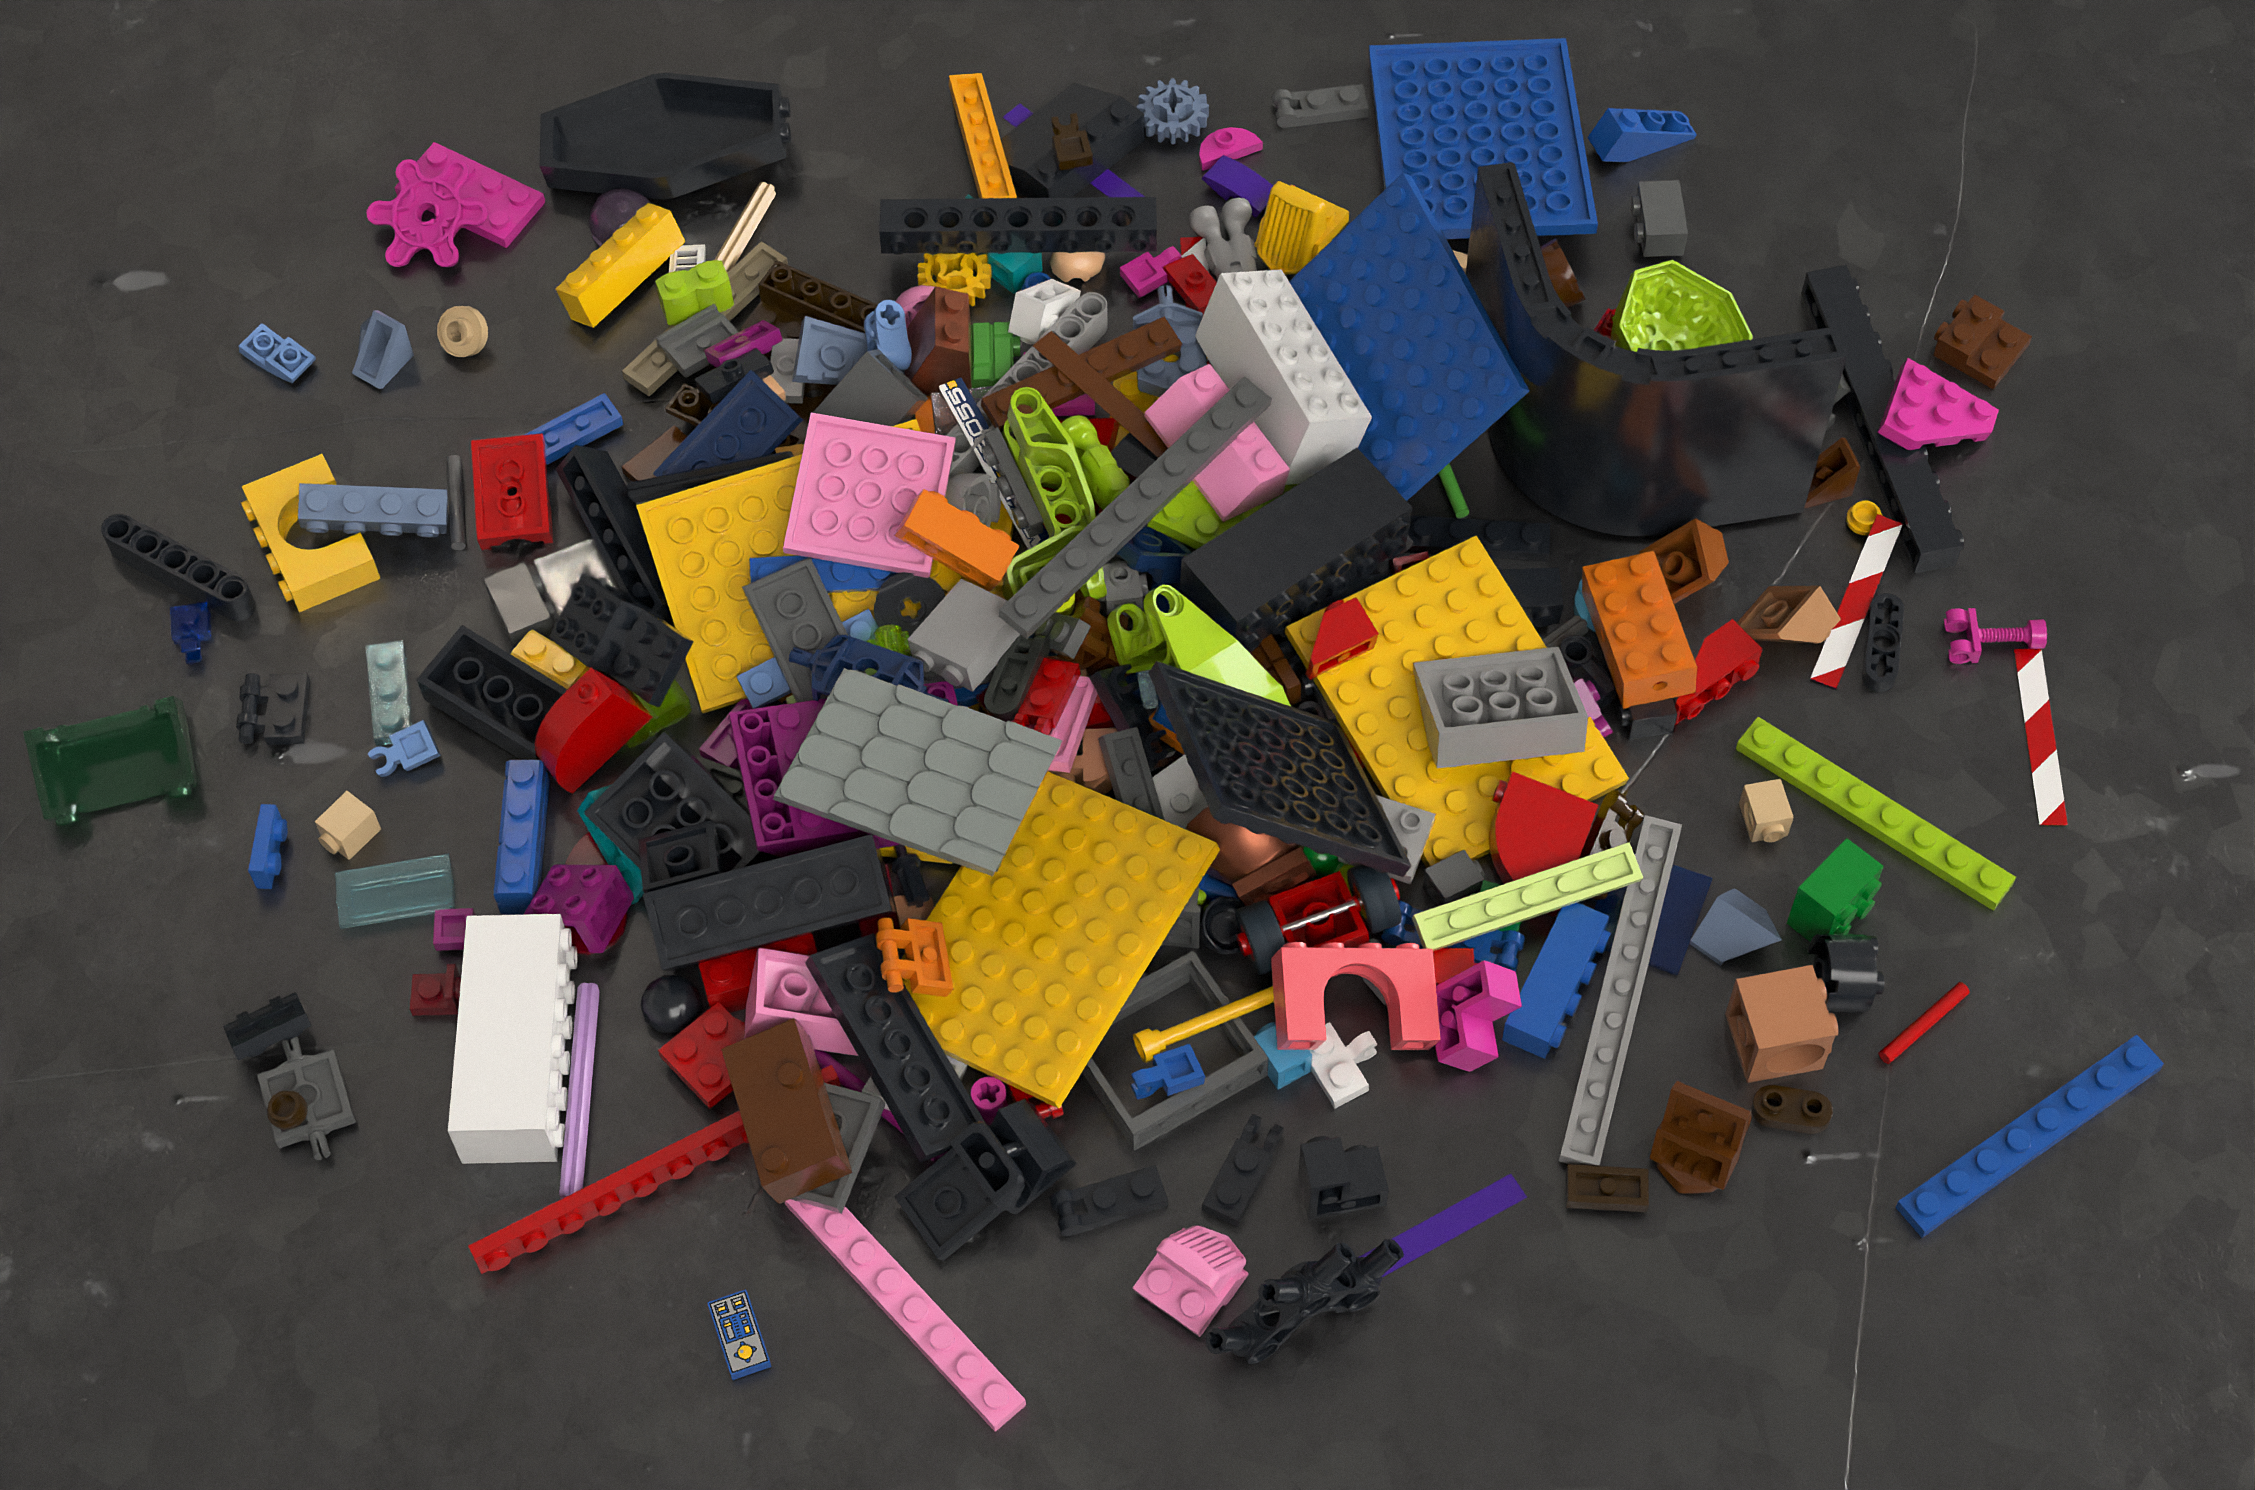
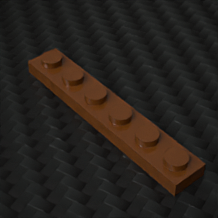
M1164 316L1081 353L1079 356L1110 383L1179 352L1182 342ZM1052 366L982 398L981 407L994 428L998 427L1000 432H1002L1008 419L1007 413L1011 397L1020 388L1029 387L1037 390L1050 409L1086 393L1056 366ZM1028 405L1017 406L1021 413L1031 414L1034 412Z

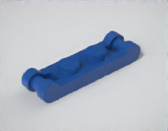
M1398 901L1402 921L1397 926L1384 929L1381 935L1382 940L1394 946L1415 943L1419 945V949H1423L1416 928L1414 933L1404 929L1405 924L1415 926L1412 917L1414 914L1423 912V910L1413 908L1406 902ZM1495 930L1445 948H1474V963H1480L1485 960L1517 971L1519 960L1516 956L1517 952L1523 949L1525 936L1513 930ZM1491 946L1502 949V952L1500 954L1490 953Z

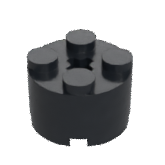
M1816 934L1812 938L1808 954H1815L1813 968L1816 977L1822 978L1827 993L1825 1004L1828 1012L1869 1011L1875 995H1881L1884 990L1883 973L1877 971L1878 941L1876 936H1867L1865 934Z

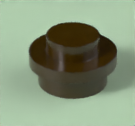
M280 1091L273 1095L268 1103V1119L278 1129H293L304 1121L308 1111L307 1102L302 1095L295 1091Z

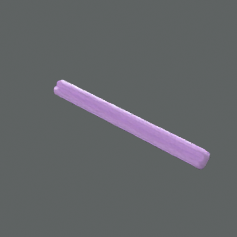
M581 983L577 987L559 1190L561 1199L583 1189L600 994L598 985L595 983Z

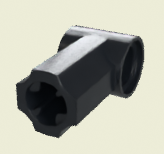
M1579 635L1566 637L1562 641L1560 651L1572 679L1580 677L1584 682L1590 680L1601 698L1596 703L1599 708L1603 709L1618 696L1611 674L1593 655V646L1589 640ZM1569 656L1575 657L1580 661L1572 660Z

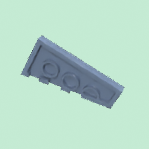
M805 316L800 328L792 382L838 385L866 353L867 341L865 333Z

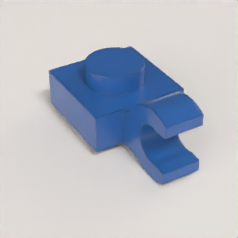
M1187 1044L1154 1055V1067L1132 1073L1134 1083L1131 1084V1088L1136 1099L1146 1098L1155 1093L1160 1087H1163L1167 1096L1204 1084L1205 1075L1191 1045Z

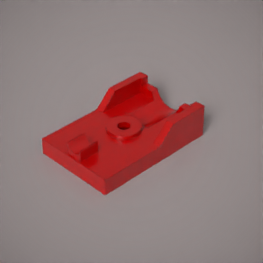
M543 433L472 440L477 541L481 550H489L491 546H500L503 542L513 539H525L531 542L544 541V544L553 543L552 515L548 493ZM515 488L517 493L510 496L507 494L508 490Z

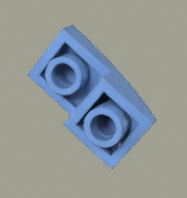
M263 323L239 345V353L271 374L291 383L316 360L313 354L293 339L287 337L284 340Z

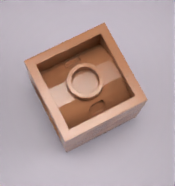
M1813 965L1736 979L1725 1015L1747 1083L1823 1069L1828 1054L1832 1052L1835 1036H1838V1023L1835 1015L1828 1013L1825 1004L1827 999L1826 987L1822 978L1816 977Z

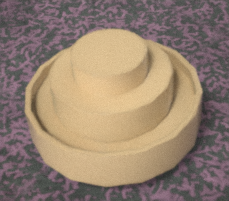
M454 306L447 309L440 317L437 325V336L441 346L447 353L455 357H471L478 354L484 348L488 338V326L485 318L478 310L470 306Z

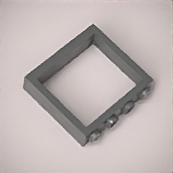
M1193 950L1177 960L1172 957L1162 968L1151 974L1144 973L1111 1025L1189 982L1209 1011L1225 1006L1230 1002ZM1240 1017L1219 1025L1241 1057L1205 1077L1204 1084L1178 1092L1134 1118H1131L1093 1059L1090 1058L1082 1074L1134 1151L1268 1076L1269 1058Z

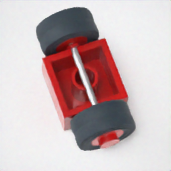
M1357 865L1347 871L1350 891L1339 871L1268 897L1269 904L1266 900H1261L1250 906L1239 908L1235 911V917L1239 930L1236 938L1243 956L1248 955L1258 975H1263L1272 971L1271 958L1287 943L1302 942L1306 943L1307 948H1321L1323 944L1335 942L1343 943L1344 948H1358L1359 945L1370 943L1369 932L1371 934L1378 933L1386 928L1397 926L1402 921L1398 902L1400 894L1394 879L1389 878L1388 873L1382 874L1372 867Z

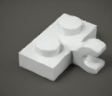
M1328 1022L1325 1024L1326 1041L1316 1050L1309 1051L1312 1054L1311 1071L1335 1109L1369 1091V1084L1356 1064L1376 1055L1377 1051L1374 1047L1377 1046V1043L1370 1031H1367L1357 1036L1345 1047L1331 1023Z

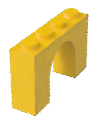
M323 454L242 486L247 500L241 502L247 519L249 522L257 521L259 526L253 528L261 548L269 547L271 553L265 555L274 575L281 573L284 580L279 581L278 584L286 602L294 600L299 612L380 579L374 559L361 532L323 548L312 550L296 548L286 542L290 528L298 520L299 483L337 485Z

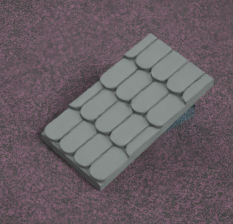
M844 668L787 773L783 777L773 800L993 876L995 872H998L1029 812L1040 785L1061 746L1062 740L1009 720L1005 722L965 706L953 705L900 684L896 686L859 671Z

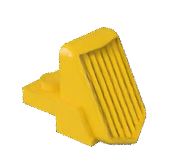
M1277 181L1270 190L1265 214L1261 219L1257 239L1254 243L1255 247H1257V254L1270 270L1282 269L1285 275L1297 274L1349 221V211L1296 186H1290Z

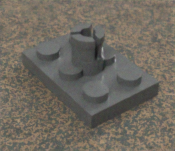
M825 1083L852 1173L796 1196L791 1200L842 1214L886 1103L877 1096Z

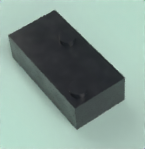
M461 625L416 679L425 701L520 760H539L535 752V739L540 724L555 702L568 690Z

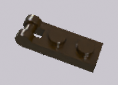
M1618 790L1609 792L1600 806L1579 859L1629 843L1634 829L1644 819V812L1636 805L1627 804V798ZM1616 815L1620 816L1618 823L1614 821ZM1608 892L1592 898L1594 900L1606 899Z

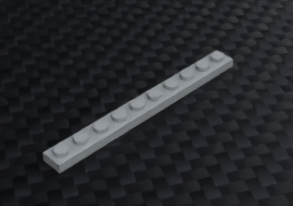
M1647 815L1644 817L1635 852L1643 879L1640 882L1628 885L1626 888L1559 1162L1572 1165H1600L1682 824Z

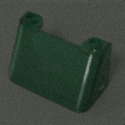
M175 696L155 700L154 709L148 705L139 706L140 709L70 726L65 724L59 725L57 729L44 731L43 727L23 731L44 820H55L57 826H63L79 822L78 815L164 794H168L169 799L191 795V788L197 786L198 783L183 701Z

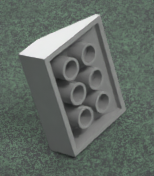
M1559 647L1413 663V672L1427 741L1437 768L1585 752L1588 715Z

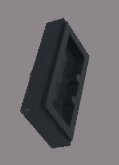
M754 348L735 359L726 360L721 366L695 378V382L699 391L712 404H715L724 399L750 370L755 372L761 379L774 373L771 362L757 348Z

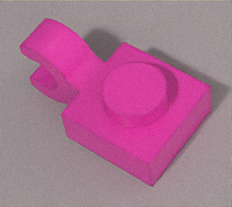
M1174 246L1167 248L1154 258L1147 251L1121 266L1120 276L1138 298H1141L1168 282L1167 273L1163 270V266L1180 259L1181 254Z

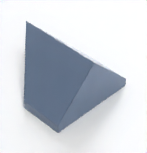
M373 310L372 315L360 326L358 357L352 374L378 389L384 388L414 356L405 325L378 310Z
M1734 888L1716 898L1690 940V945L1721 966L1727 960L1776 943L1782 939L1767 910Z

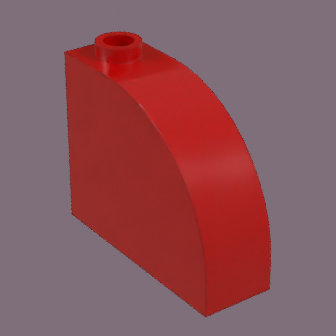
M591 667L555 702L544 717L536 735L535 752L538 759L544 763L546 769L558 784L573 794L653 716L632 691Z
M1513 771L1506 782L1499 780L1492 797V801L1498 804L1490 826L1489 845L1494 867L1502 882L1507 884L1578 860L1598 804ZM1560 909L1545 914L1554 917Z

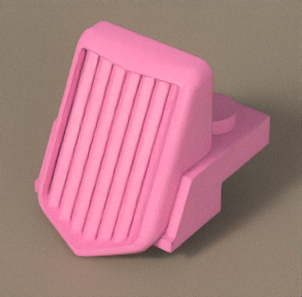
M1194 1225L1187 1229L1182 1228V1230L1171 1234L1161 1241L1156 1248V1256L1133 1286V1290L1191 1332L1201 1337L1221 1307L1227 1306L1249 1273L1243 1269L1246 1265L1244 1255L1229 1236Z

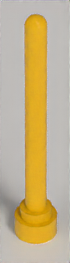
M1273 986L1161 1032L1158 1029L1151 1031L1147 1028L1133 1034L1134 1044L1141 1060L1144 1063L1153 1061V1056L1166 1051V1046L1274 1003Z

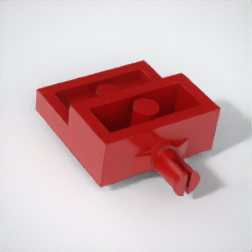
M717 1002L658 1050L660 1058L709 1109L733 1091L721 1049L745 1039V1021L742 1022L733 1017Z

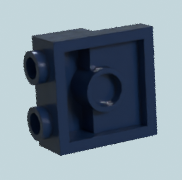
M1146 524L1116 553L1128 562L1127 565L1131 569L1139 572H1148L1156 583L1171 586L1173 583H1180L1182 558L1192 552L1179 541L1148 527V524Z

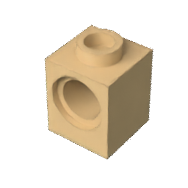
M1781 779L1744 785L1739 806L1751 842L1762 840L1765 842H1775L1788 836L1794 817Z

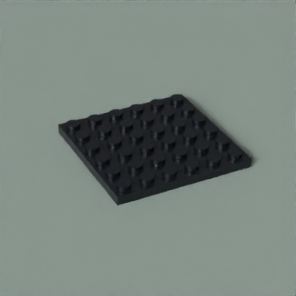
M1158 661L1154 663L1148 673L1155 686V691L1164 706L1166 716L1177 735L1176 738L1186 755L1187 763L1191 767L1199 784L1198 787L1207 802L1210 814L1214 819L1223 824L1232 823L1245 827L1255 834L1264 833L1277 837L1287 844L1296 843L1308 847L1318 854H1331L1342 858L1350 864L1359 863L1366 865L1382 874L1388 872L1401 877L1405 876L1412 865L1338 722Z

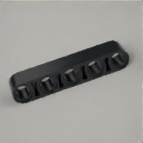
M114 514L102 523V535L111 554L116 559L230 620L242 621L248 619L254 613L256 603L246 579L241 575L128 515Z

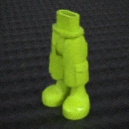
M1084 416L1069 417L1061 425L1074 442L1075 451L1093 500L1104 510L1130 485L1129 478L1117 466V462L1108 447L1101 445L1097 438V431L1092 423Z

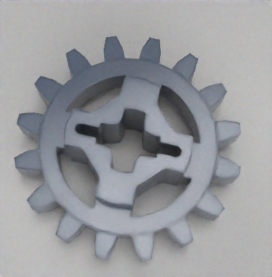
M1174 78L1170 79L1168 85L1159 80L1157 81L1156 89L1147 86L1146 95H1139L1137 109L1144 113L1146 136L1150 137L1157 134L1158 142L1160 143L1165 138H1170L1171 144H1175L1176 138L1180 137L1184 142H1188V135L1190 133L1198 137L1200 135V128H1206L1207 118L1209 117L1206 94H1199V86L1197 85L1188 88L1187 80H1184L1180 85L1176 84Z

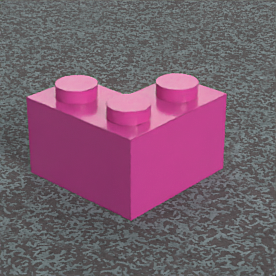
M1484 960L1436 986L1440 1041L1435 1045L1438 1062L1468 1072L1499 1057L1493 1021L1522 1007L1516 971Z

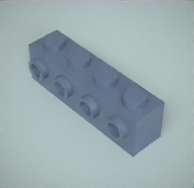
M299 483L298 521L300 528H305L308 532L326 533L330 529L343 530L347 534H357L360 532L364 534L365 531H380V534L387 536L402 535V532L417 533L421 537H438L439 534H447V489Z

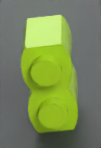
M721 260L702 262L692 267L689 271L670 272L655 281L661 309L668 325L676 326L712 304L716 305L719 313L728 310L734 305L730 280Z

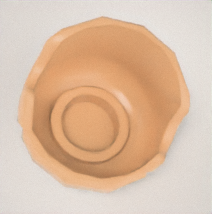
M1052 252L1049 263L1052 272L1062 281L1067 283L1073 278H1081L1086 282L1090 277L1101 271L1105 260V253Z

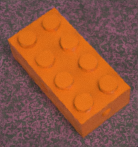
M1654 551L1582 567V595L1622 708L1626 709L1629 706L1695 693L1697 665Z

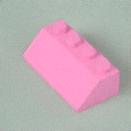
M1208 364L1180 377L1145 411L1144 417L1169 448L1229 391V388L1213 367ZM1253 422L1192 481L1221 520L1225 522L1283 494L1290 468L1255 422Z

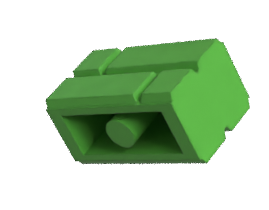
M989 322L973 323L971 325L972 396L975 400H981L1014 365V357H1021L1020 336H1013L1012 333L1008 332L1010 322H994L993 325Z

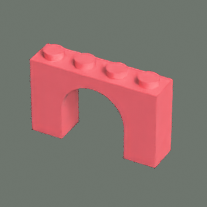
M1292 942L1284 944L1271 958L1277 1050H1316L1326 1041L1324 990L1330 978L1341 974L1361 976L1372 982L1382 993L1388 1009L1391 1050H1429L1440 1041L1433 949H1419V945L1415 943L1400 944L1396 948H1382V945L1379 943H1366L1359 945L1358 948H1344L1343 943L1336 942L1323 944L1321 948H1307L1306 943Z

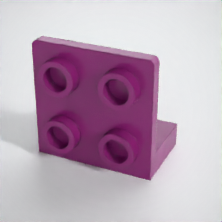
M555 864L551 867L523 915L561 914L564 926L575 927L590 953H603L631 905L634 895L616 865Z

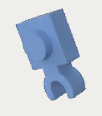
M424 720L390 735L393 746L389 748L375 747L368 753L369 757L373 760L380 756H386V765L376 770L380 777L391 775L400 763L404 770L410 771L441 756L429 727Z

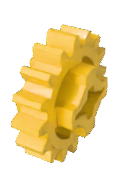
M925 253L924 263H918V286H937L966 293L969 296V305L972 307L975 306V297L984 299L986 297L985 289H991L992 271L991 264H987L986 254L978 256V253H937L934 255ZM973 269L977 273L976 277L973 276ZM933 275L936 276V283L932 279Z

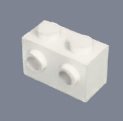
M1050 279L1016 292L1008 332L1020 336L1021 341L1034 345L1080 297L1081 290Z

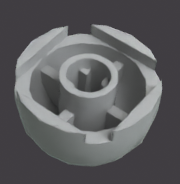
M960 473L949 478L945 495L949 504L959 510L972 512L979 518L982 524L989 528L991 522L998 523L1001 507L1000 491L997 483L990 482L989 479L992 478L990 475Z

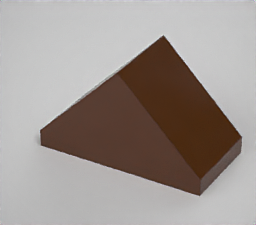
M1840 438L1819 454L1805 509L1852 496L1860 465L1845 438Z

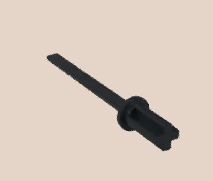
M898 844L893 846L897 859L892 862L891 870L899 878L908 906L916 905V908L924 906L923 902L930 900L919 869L921 860L918 855L908 854L906 846Z

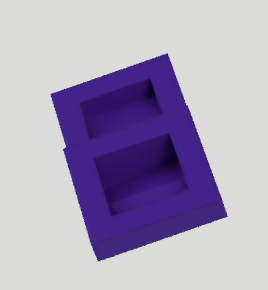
M1224 155L1202 177V180L1225 201L1230 197L1248 200L1252 208V215L1255 218L1266 208L1270 190L1273 187L1271 183L1247 166Z

